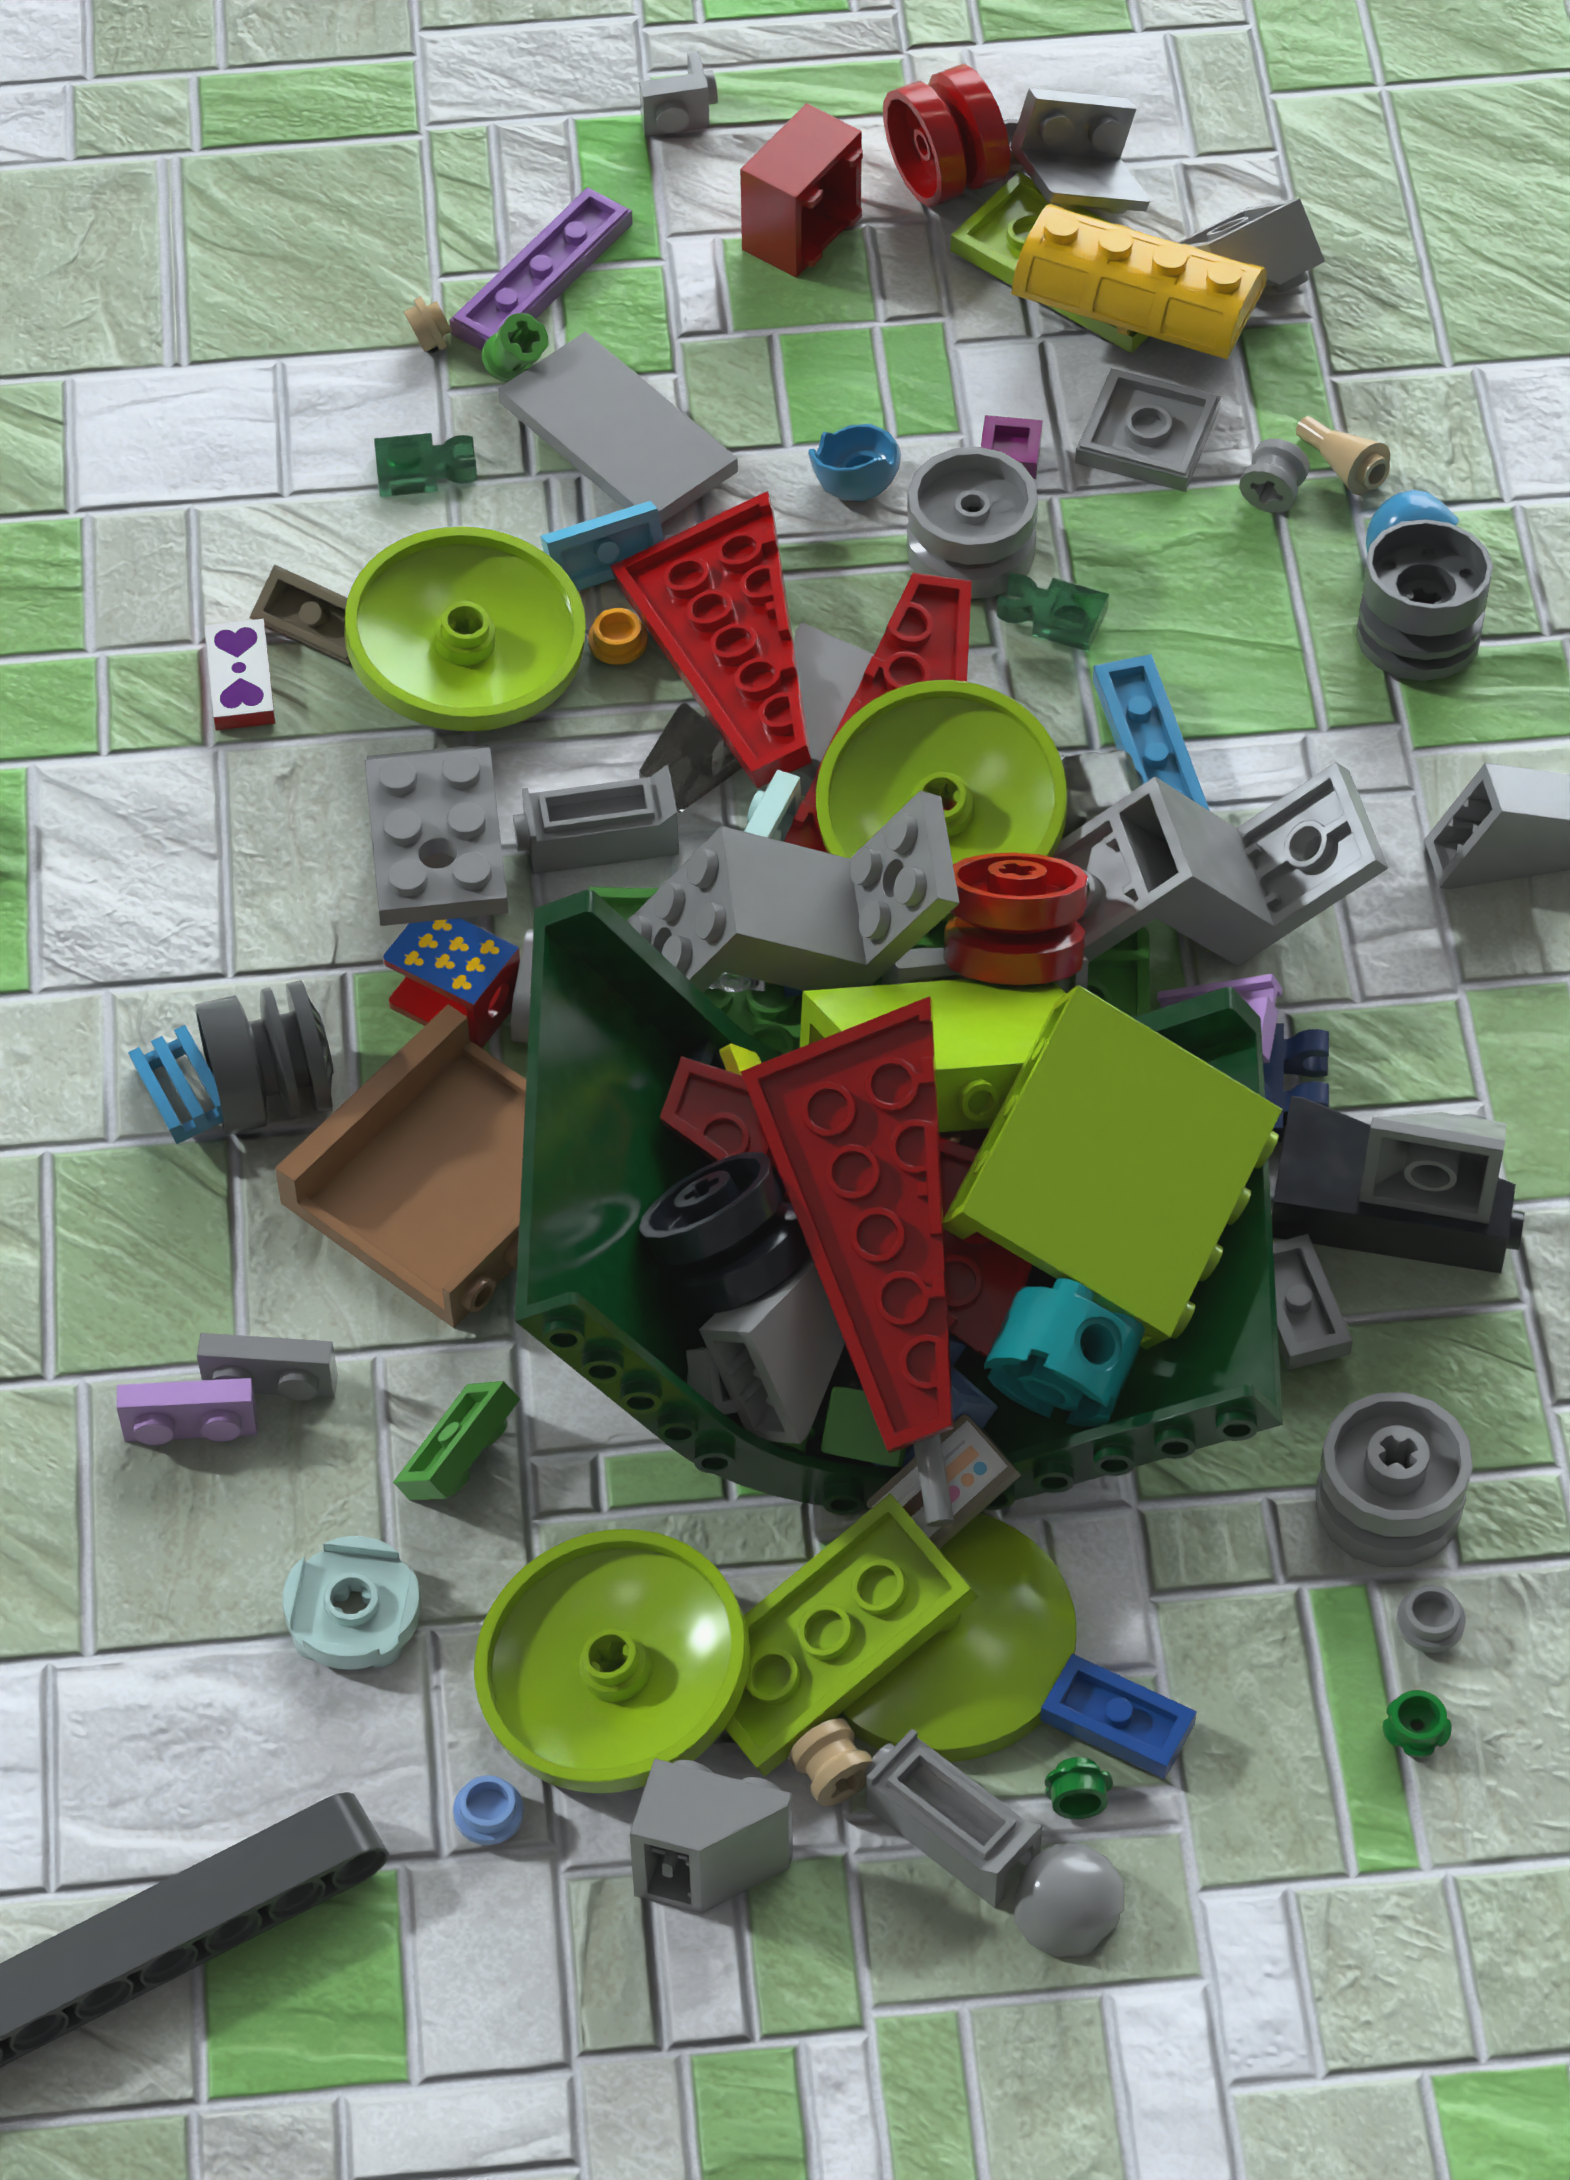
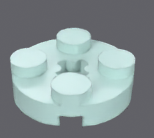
M346 1536L324 1543V1551L313 1555L307 1562H305V1556L299 1560L291 1569L283 1589L285 1621L293 1637L297 1652L304 1658L337 1669L353 1670L370 1666L386 1667L393 1664L400 1657L402 1647L415 1633L421 1614L418 1580L413 1570L411 1569L410 1571L409 1567L400 1560L399 1552L389 1544L374 1538ZM352 1591L361 1592L363 1603L368 1605L364 1610L358 1611L355 1614H345L341 1608L334 1607L335 1601H346L349 1593Z

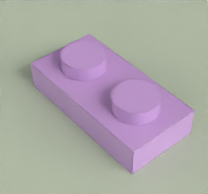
M251 1378L117 1385V1412L124 1442L139 1441L148 1445H160L174 1439L206 1438L211 1441L224 1442L233 1440L238 1436L257 1435L258 1412Z

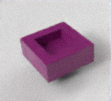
M985 415L981 447L1005 453L1023 464L1032 478L1036 479L1043 420Z

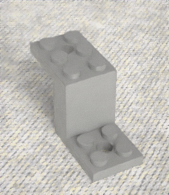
M488 744L367 756V760L364 761L380 926L509 913L491 749L488 747Z
M1337 762L1237 828L1157 777H1153L1062 839L1053 858L1062 859L1080 867L1088 876L1090 891L1087 898V907L1084 915L1076 920L1085 930L1084 956L1088 959V963L1157 918L1238 967L1389 868L1350 771ZM1321 835V845L1318 852L1311 859L1303 861L1302 857L1305 853L1307 842L1314 836Z
M919 791L850 859L721 826L700 848L694 851L692 856L659 887L658 891L634 915L628 918L627 922L702 993L724 972L803 991L872 986L959 904L942 798L938 795Z

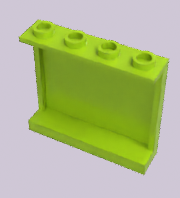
M972 978L803 991L800 1048L930 996L933 1003L939 1132L991 1128L1055 1002L1067 993L1055 982L1010 985L989 983Z
M1078 985L1058 999L1051 1009L943 1219L944 1229L962 1240L977 1231L1056 1279H1070L1081 1283L1093 1292L1094 1297L1092 1301L1112 1313L1127 1315L1144 1326L1145 1334L1140 1346L1147 1350L1170 1337L1176 1339L1188 1325L1195 1310V1304L1190 1302L1189 1299L1198 1281L1203 1282L1211 1275L1222 1256L1223 1247L1217 1244L1226 1224L1232 1225L1239 1218L1250 1199L1251 1190L1247 1189L1245 1185L1254 1167L1259 1169L1272 1154L1279 1135L1272 1130L1283 1109Z

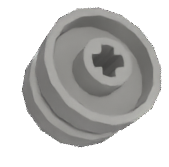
M982 447L954 448L931 457L914 473L907 495L909 520L907 525V553L909 565L915 573L972 581L971 599L991 598L1013 589L1029 574L1036 551L1035 524L1038 513V496L1035 480L1023 464L1000 451Z
M1406 1392L1375 1393L1350 1403L1331 1422L1323 1444L1320 1461L1321 1469L1315 1492L1319 1521L1331 1541L1351 1557L1379 1567L1413 1566L1435 1557L1455 1537L1463 1514L1466 1491L1473 1468L1468 1437L1454 1416L1434 1401Z

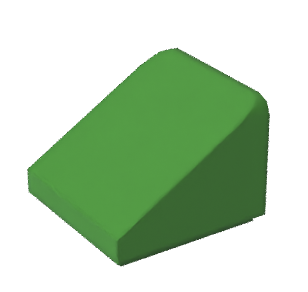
M842 1386L833 1387L821 1451L827 1454L903 1468L907 1447L893 1453L887 1451L864 1390Z

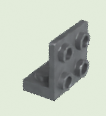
M1029 88L1010 149L1040 190L1045 200L1049 204L1063 207L1064 209H1074L1077 205L1099 207L1113 214H1124L1127 210L1145 212L1148 209L1149 197L1120 159L1137 110L1130 99Z

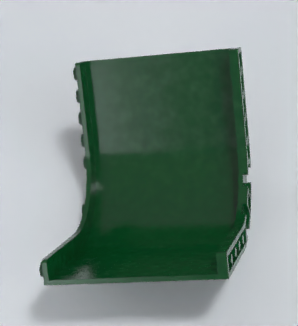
M583 890L534 908L515 1322L666 1445L693 1462L698 1470L715 1474L741 1486L769 1495L824 1506L827 1511L838 1515L854 1514L862 1509L869 1510L866 1504L868 1499L902 1468L874 1466L871 1462L827 1454L821 1451L833 1387L842 1386L863 1390L846 1343L812 1424L816 1436L814 1440H808L806 1454L781 1447L744 1429L737 1412L724 1415L687 1384L688 1364L686 1350L706 1346L699 1329L714 1314L696 1315L689 1313L668 1280L671 1265L661 1264L655 1258L639 1230L642 1216L656 1199L690 1174L714 1163L664 1127L660 1121V1115L681 1056L685 1057L688 1048L707 1038L713 1041L718 1050L732 1043L756 1052L761 1063L781 1056L783 1053L763 1044L734 1023L595 891ZM1224 987L1133 1017L1265 1098L1261 1018L1234 988ZM1268 1160L1259 1169L1254 1167L1245 1185L1247 1189L1251 1190L1250 1199L1239 1218L1232 1225L1226 1224L1217 1244L1223 1247L1222 1256L1211 1275L1203 1282L1198 1281L1189 1299L1190 1302L1195 1304V1310L1188 1325L1176 1339L1170 1337L1147 1350L1140 1346L1139 1353L1109 1422L1099 1427H1081L1066 1423L1071 1411L1054 1407L1050 1418L1029 1410L1011 1400L993 1386L987 1378L991 1368L984 1370L986 1360L970 1348H965L953 1367L998 1406L983 1429L1021 1474L1017 1480L985 1509H1005L1013 1505L1015 1500L1046 1492H1064L1071 1489L1074 1484L1106 1475H1124L1131 1472L1137 1466L1165 1458L1177 1459L1187 1457L1197 1449L1228 1440H1247L1259 1431L1283 1425ZM1034 1266L1027 1286L1053 1288L1057 1279Z

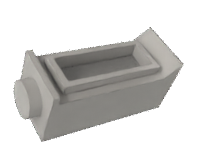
M668 764L651 777L536 793H529L528 788H523L524 814L513 815L518 852L529 850L533 874L679 854L677 808Z
M911 1729L896 1746L891 1743L884 1745L871 1759L873 1762L865 1771V1777H867L866 1808L992 1907L996 1908L1004 1899L1006 1873L1018 1860L1028 1866L1030 1861L1040 1854L1043 1825L1025 1821L917 1738L918 1733Z

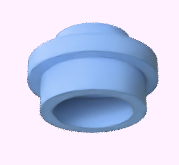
M485 1775L474 1778L459 1791L455 1798L453 1814L456 1827L465 1838L477 1844L493 1845L504 1842L517 1832L523 1820L524 1809L520 1793L512 1784L497 1776Z

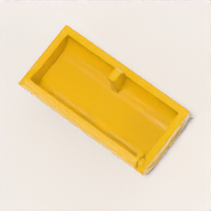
M1048 204L1040 213L1022 247L1013 277L1011 295L1117 326V332L1129 336L1130 332L1134 331L1227 360L1266 286L1267 271L1266 268L1258 265L1243 263L1200 250L1194 246L1169 241L1133 230L1127 226L1112 224L1065 210L1063 207Z

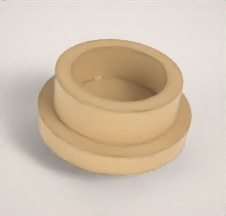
M422 296L414 299L416 305L405 310L404 314L424 352L438 346L440 351L447 348L443 336L451 333L452 330L438 302L435 301L426 306Z

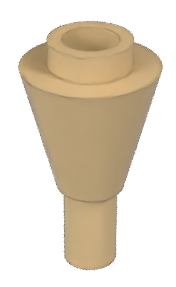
M1310 416L1304 417L1298 423L1296 435L1320 451L1322 457L1351 493L1363 495L1370 490L1378 488L1386 480L1390 470V450L1386 444L1337 430L1332 431Z

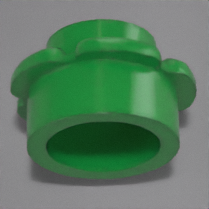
M1411 1690L1401 1694L1387 1707L1388 1719L1384 1720L1382 1726L1384 1736L1393 1747H1402L1406 1755L1418 1758L1430 1756L1434 1753L1435 1747H1442L1448 1742L1451 1736L1452 1725L1450 1720L1447 1719L1444 1704L1434 1694L1423 1690ZM1412 1722H1419L1423 1725V1729L1416 1731L1411 1728L1410 1724Z
M1072 1757L1061 1761L1056 1766V1769L1046 1776L1044 1781L1046 1786L1045 1794L1052 1801L1053 1811L1057 1815L1067 1819H1086L1096 1816L1106 1809L1108 1805L1107 1792L1112 1789L1113 1779L1109 1772L1101 1771L1100 1767L1093 1760L1085 1757Z

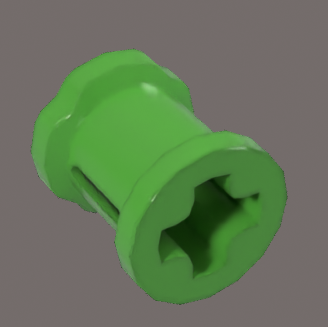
M516 313L510 315L498 332L493 334L483 346L482 361L485 369L494 378L504 382H509L529 369L532 363L536 362L548 347V334L545 326L536 321L530 314Z

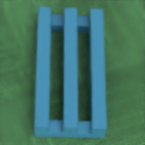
M186 1025L174 1030L177 1039L169 1043L165 1042L163 1036L152 1040L151 1043L155 1050L145 1055L140 1047L128 1052L136 1071L176 1145L224 1122L215 1078ZM183 1055H186L215 1107L204 1113L175 1060ZM164 1066L192 1117V1120L182 1125L153 1073V1070Z

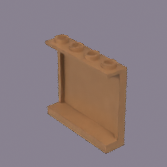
M448 1004L275 1167L281 1204L452 1328H455L470 1312L477 1313L482 1310L491 1300L496 1286L513 1269L517 1270L526 1079L470 1041L468 1018Z

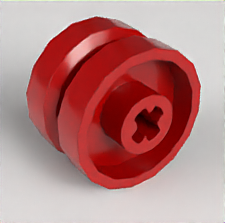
M967 64L956 65L933 74L928 85L922 81H917L887 92L883 102V123L887 143L905 185L919 202L927 207L937 206L960 197L965 187L971 190L981 189L1005 179L1010 169V146L1007 129L992 92L976 70Z
M1015 852L983 854L965 858L953 864L959 904L951 911V914L955 917L948 920L944 930V960L950 969L968 978L1010 985L1045 984L1067 979L1081 971L1084 963L1085 930L1076 920L1084 915L1087 907L1088 876L1080 867L1058 858Z

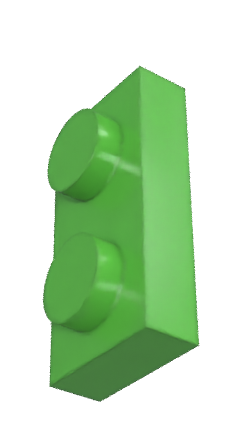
M504 1381L467 1384L393 1483L409 1500L446 1499L457 1493L468 1481L471 1474L469 1468L481 1451L498 1440L506 1430L508 1425L506 1418L520 1401V1398Z

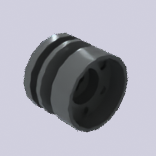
M1428 519L1406 521L1382 531L1369 546L1365 566L1363 593L1356 630V637L1362 653L1376 667L1396 677L1418 681L1444 679L1466 669L1478 655L1493 569V563L1487 548L1472 533L1447 522Z
M302 980L286 983L289 1012L279 1014L272 989L270 987L261 989V1019L248 1021L244 1008L236 995L195 1004L205 1060L215 1078L224 1121L222 1122V1127L225 1135L267 1126L266 1096L279 1094L291 1120L301 1118L297 1089L305 1087L308 1088L316 1114L332 1111L331 1086L334 1070L329 1044L321 1015L308 997Z

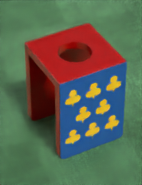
M461 918L409 923L383 955L386 967L406 976L389 997L390 1008L424 1026L449 1004L468 1018L470 1041L483 1048L512 1011L513 996L520 964L519 947Z

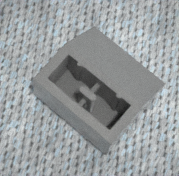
M654 1758L630 1831L634 1896L704 1913L789 1869L793 1858L792 1793L782 1791L776 1784L762 1778L748 1777L738 1780L714 1774L706 1766L694 1761L678 1760L671 1763Z

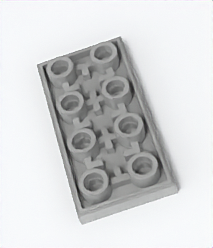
M586 331L498 388L500 404L622 508L626 509L651 501L658 508L661 524L738 472V458Z

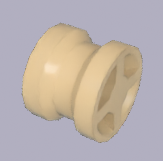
M832 1719L812 1728L793 1745L789 1753V1761L795 1770L800 1774L808 1775L811 1779V1794L821 1806H833L842 1803L866 1786L867 1781L865 1771L873 1762L869 1753L856 1748L854 1745L855 1732L844 1719Z

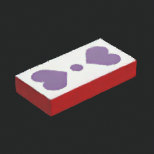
M264 619L204 625L215 730L276 724Z

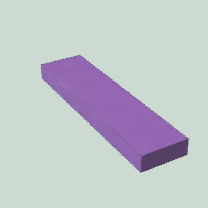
M587 187L449 320L452 330L451 334L482 351L485 342L498 332L510 315L525 313L532 315L536 319L632 225V210Z

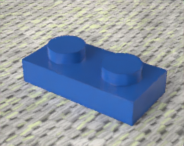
M1072 1653L1041 1707L1040 1721L1165 1779L1195 1725L1197 1711Z

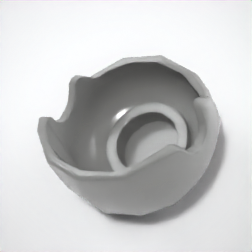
M1071 1842L1064 1845L1055 1844L1034 1857L1022 1873L1014 1896V1922L1029 1944L1053 1957L1087 1956L1094 1951L1105 1936L1116 1929L1120 1920V1914L1124 1911L1125 1883L1110 1860L1089 1846Z

